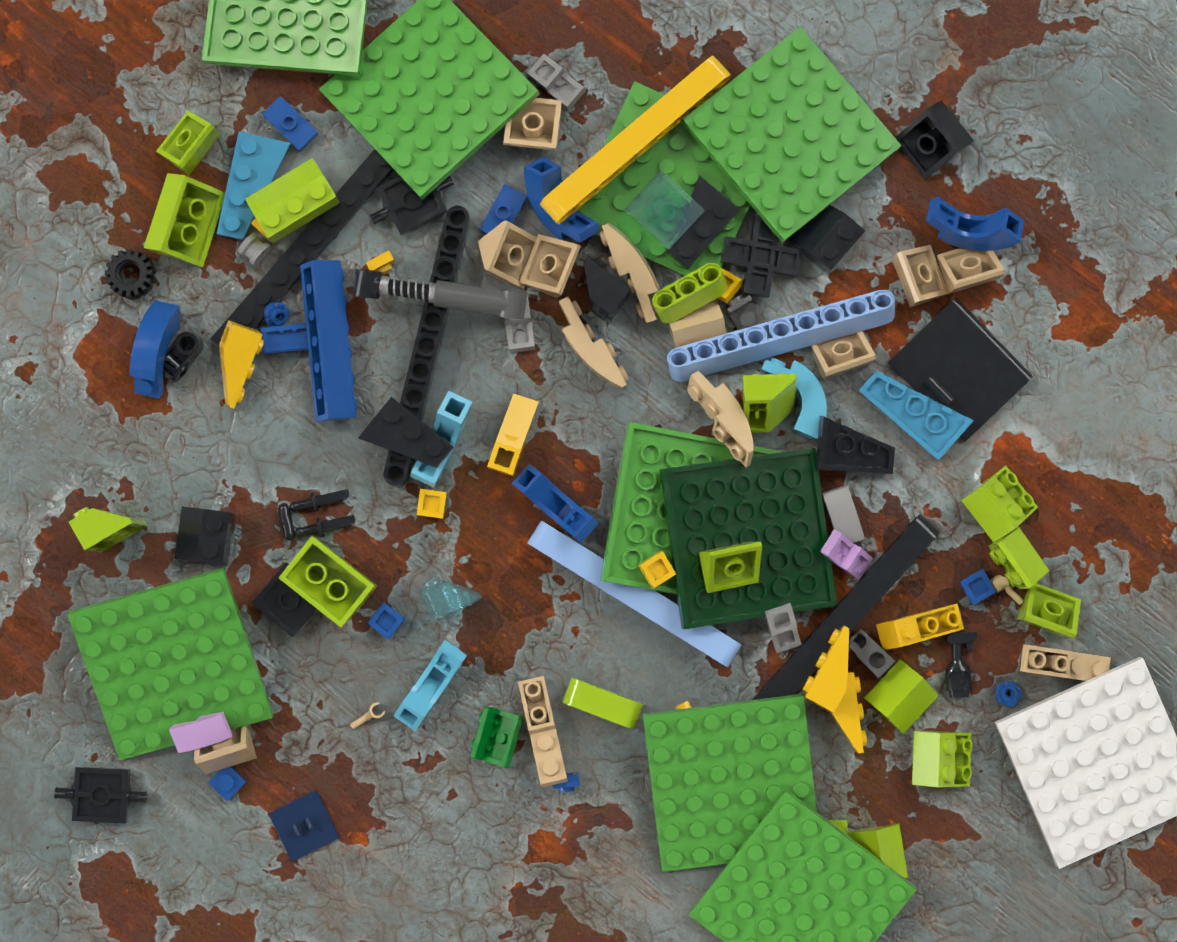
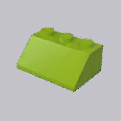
M313 158L245 198L261 228L273 244L340 203Z
M167 173L144 248L162 256L203 268L223 206L225 192L185 175Z
M88 507L74 513L75 518L69 521L83 549L94 552H104L148 526L146 521L100 509H89Z
M314 536L310 537L279 576L281 581L341 628L377 588L375 583Z

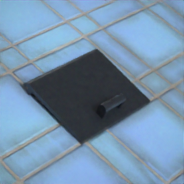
M957 297L948 303L933 320L888 362L916 392L974 420L960 436L964 442L1033 377Z

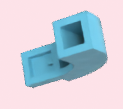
M771 358V361L765 360L760 370L763 374L786 373L797 375L796 394L799 399L800 410L792 431L817 441L820 416L826 417L827 413L826 398L820 382L807 367L795 360L792 362L790 369L785 368L786 363L778 359Z
M447 392L437 412L432 430L454 448L438 468L416 461L410 477L433 488L435 487L458 443L468 419L472 401L453 392Z
M444 640L417 683L397 709L394 717L416 731L447 688L467 655L458 647Z

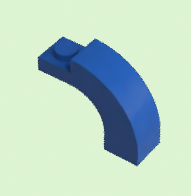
M544 157L524 166V181L530 203L542 224L556 238L564 240L571 237L578 242H582L599 232V223L578 211H575L561 224H557L540 206V202L545 196L562 183L561 166Z
M939 197L930 200L926 219L927 223L939 230L938 238L956 247L975 251L1000 250L1021 242L1024 220L1006 207L990 215L975 216L955 209Z
M155 300L146 311L139 325L130 361V376L134 377V388L137 394L158 399L163 395L164 359L171 339L180 329L179 305Z
M530 464L512 482L519 491L580 543L591 534L592 530L599 523Z

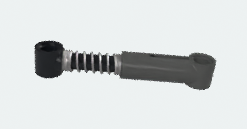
M356 269L353 296L379 299L380 296L390 297L393 295L395 298L400 296L402 299L407 297L409 300L415 298L416 301L422 299L424 303L429 300V303H434V307L524 319L527 292L437 280V283L430 282V284H424V281L417 283V280L410 282V279L408 281H403V278L396 280L395 277L391 279L390 276H383L380 271Z

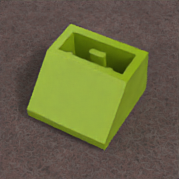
M796 374L743 375L741 408L747 418L751 433L770 432L794 411Z
M1006 465L961 500L993 542L1016 529L1038 508L1032 496L1025 491L1018 482L1016 475Z
M1019 527L988 545L991 549V552H989L990 557L997 566L1001 564L1007 573L1004 576L1013 588L1016 586L1018 589H1029L1049 572V569Z
M914 731L912 785L938 788L970 786L972 776V733Z

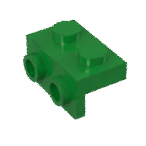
M485 706L479 716V727L477 735L471 744L472 752L470 757L504 768H510L524 716Z

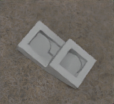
M545 54L527 72L528 76L555 100H561L562 105L568 110L586 92L581 84L565 73L561 66Z
M527 294L524 319L504 317L509 353L535 350Z
M845 485L822 493L833 530L835 529L844 534L852 543L865 539L848 486Z
M790 603L765 611L766 621L776 653L802 645Z

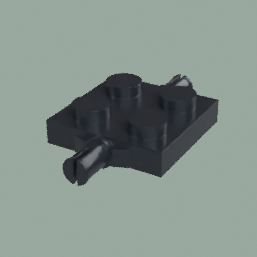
M398 176L377 187L382 198L383 209L370 214L374 225L389 217L402 236L447 213L440 191L454 185L451 177L448 176L422 200Z
M75 767L74 782L71 788L56 787L54 791L56 793L54 794L55 799H70L72 821L125 824L128 819L130 803L147 802V798H144L147 796V791H131L130 769Z

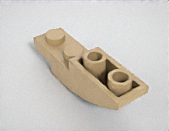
M610 222L602 225L603 231L600 232L603 245L610 248L612 256L608 258L613 272L618 271L619 276L627 273L630 274V278H627L631 292H636L639 302L636 303L640 318L645 317L646 323L657 320L658 315L652 302L651 293L657 292L660 287L650 265L640 250L621 230Z
M569 297L560 300L559 305L570 324L562 329V333L573 351L588 368L606 382L621 390L627 388L625 381L629 379L622 365L617 367L613 359L617 355L611 343L605 344L602 338L593 343L591 339L595 338L589 324L583 325L579 316L583 313L576 300L571 302Z
M699 370L691 374L687 390L690 397L705 409L709 418L715 420L713 426L715 438L719 442H723L730 450L732 456L747 468L751 464L754 446L751 429L740 404L724 383L715 388Z
M1023 644L1020 671L1087 681L1109 671L1111 657Z
M541 676L520 681L518 685L541 787L568 782L545 678Z

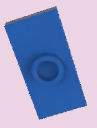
M281 96L262 114L299 152L318 135V132Z
M504 184L479 230L488 234L504 220L514 224L528 196Z
M306 323L261 328L262 339L264 340V355L308 350Z

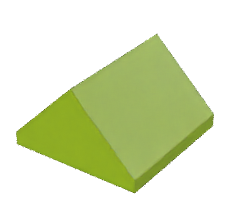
M187 110L156 152L189 176L221 134L211 123Z
M745 542L699 552L707 593L759 583L762 554L761 542Z
M1036 583L1027 590L1017 620L1065 638L1075 639L1081 599Z
M899 659L867 693L864 699L896 729L904 734L939 695L922 676Z
M899 823L847 832L850 838L902 877H908Z

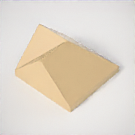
M504 220L478 241L486 275L524 289L525 285L519 282L537 237Z

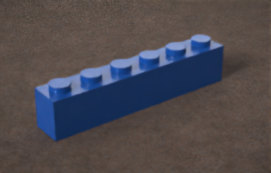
M312 260L300 265L315 422L345 421L356 418L357 402L354 399V375L351 369L352 351L349 347V323L346 319L345 309L347 300L343 289L344 272L341 268V260Z

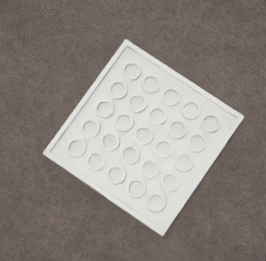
M1142 657L1131 660L994 722L1054 862L1059 869L1177 816V736Z

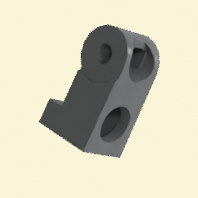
M859 628L849 637V650L859 658V661L877 680L895 663V660L862 629Z

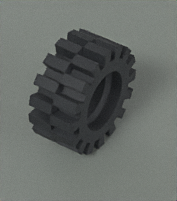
M126 249L125 252L120 250L118 255L115 256L113 254L110 257L112 261L110 263L107 262L108 270H105V275L107 276V284L110 285L114 292L128 299L130 297L137 299L140 295L145 296L147 294L146 291L153 288L152 282L156 281V277H154L156 270L153 267L154 264L144 254L137 250ZM129 264H134L140 269V277L133 284L124 283L121 278L122 269Z

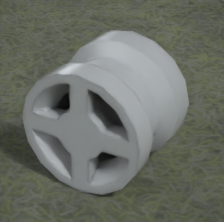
M254 232L243 241L238 249V253L242 256H247L250 263L256 266L265 258L271 246L267 242L263 243L260 241L259 235Z

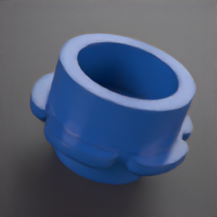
M272 302L264 310L265 321L271 327L284 325L289 317V310L285 308L283 303Z
M1013 681L1000 683L996 687V700L1001 705L1005 704L1007 707H1013L1021 699V689ZM1007 691L1011 692L1010 696L1006 695Z

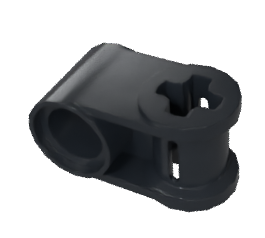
M180 333L166 351L163 369L172 376V380L175 383L187 373L191 364L203 350V340L194 333ZM188 338H193L195 341V346L191 351L184 349V342Z

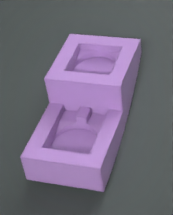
M835 529L820 551L857 580H860L873 559L865 550L853 544L844 534Z
M224 712L202 715L196 721L174 724L169 729L178 753L203 748L233 736Z

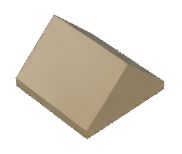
M535 98L519 114L506 123L503 145L556 151L559 139L562 101Z
M538 234L519 283L554 298L560 297L581 246Z
M931 245L900 251L892 258L910 308L949 294Z
M958 248L937 255L940 270L949 294L997 280L1005 274V269L994 251H975Z
M717 299L676 322L668 323L675 348L727 334L724 317Z
M863 331L810 346L822 380L871 364L876 360V355Z
M249 725L231 729L233 736L229 739L195 749V764L205 774H209L256 759Z

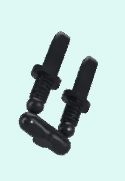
M348 489L319 496L312 492L310 493L311 499L306 498V500H298V502L293 501L290 507L288 504L282 503L278 507L283 536L288 541L293 540L295 534L300 538L319 533L320 538L325 537L324 532L349 527L355 522L354 515L323 522L321 518H317L316 524L307 525L303 528L298 527L295 531L290 510L296 512L312 507L314 512H318L319 506L346 500L349 497Z

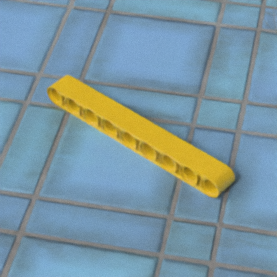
M714 56L709 57L545 196L540 202V206L557 224L564 222L678 125L683 118L718 91L730 79L731 74Z

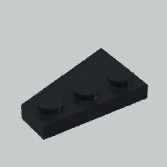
M700 175L667 252L686 270L692 266L739 212V209Z
M392 397L358 437L360 440L435 468L440 466L454 448Z
M820 416L815 469L893 474L895 447L859 433L825 416Z

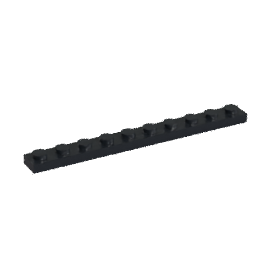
M375 149L335 194L340 203L316 217L210 338L219 346L228 320L255 330L265 319L264 310L266 306L272 302L279 303L300 279V265L316 260L377 190V187L391 174L394 169Z

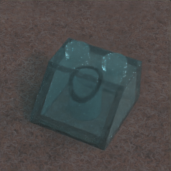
M659 171L624 209L642 228L668 250L705 211L668 174Z
M440 577L423 583L425 588L419 590L432 620L440 619L484 599L482 593L448 580L441 581Z

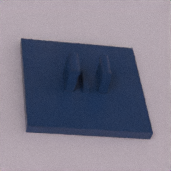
M317 790L269 813L272 823L292 862L340 838Z

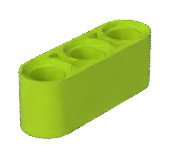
M715 263L706 264L655 293L652 302L659 319L663 323L676 322L722 296L727 290V283L722 269Z
M571 677L562 701L564 704L633 730L643 708V704L573 677Z

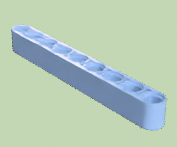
M878 290L672 349L667 355L670 376L675 381L684 382L688 381L690 375L698 370L703 376L888 324L895 318V297L888 290Z
M540 521L527 542L532 547L726 667L730 666L742 646L711 625L682 629L679 606L654 590L600 581L604 559L543 521Z

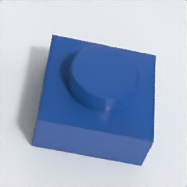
M980 569L959 581L971 605H975L996 593L984 569Z
M383 602L368 624L389 640L405 618Z
M231 766L220 770L208 783L226 801H229L247 781Z
M578 772L566 773L568 782L553 785V789H559V792L574 791L575 786H580Z

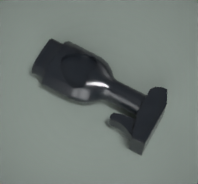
M977 632L951 633L945 636L946 642L951 644L952 661L945 671L946 691H949V698L969 697V690H972L971 670L962 659V643H965L967 652L972 653V644L977 639Z

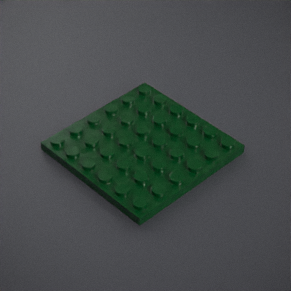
M815 448L752 456L751 464L747 468L740 461L729 459L660 469L673 569L676 572L674 578L682 629L766 617L765 611L788 603L791 604L793 612L837 606L831 560L820 552L828 540L819 470L815 469ZM745 542H761L762 554L759 583L707 593L699 552Z

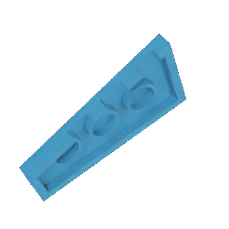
M244 132L238 133L217 235L244 240L251 222L255 218L245 198L272 182L291 143Z
M875 371L858 390L937 460L945 454L974 421L878 371Z

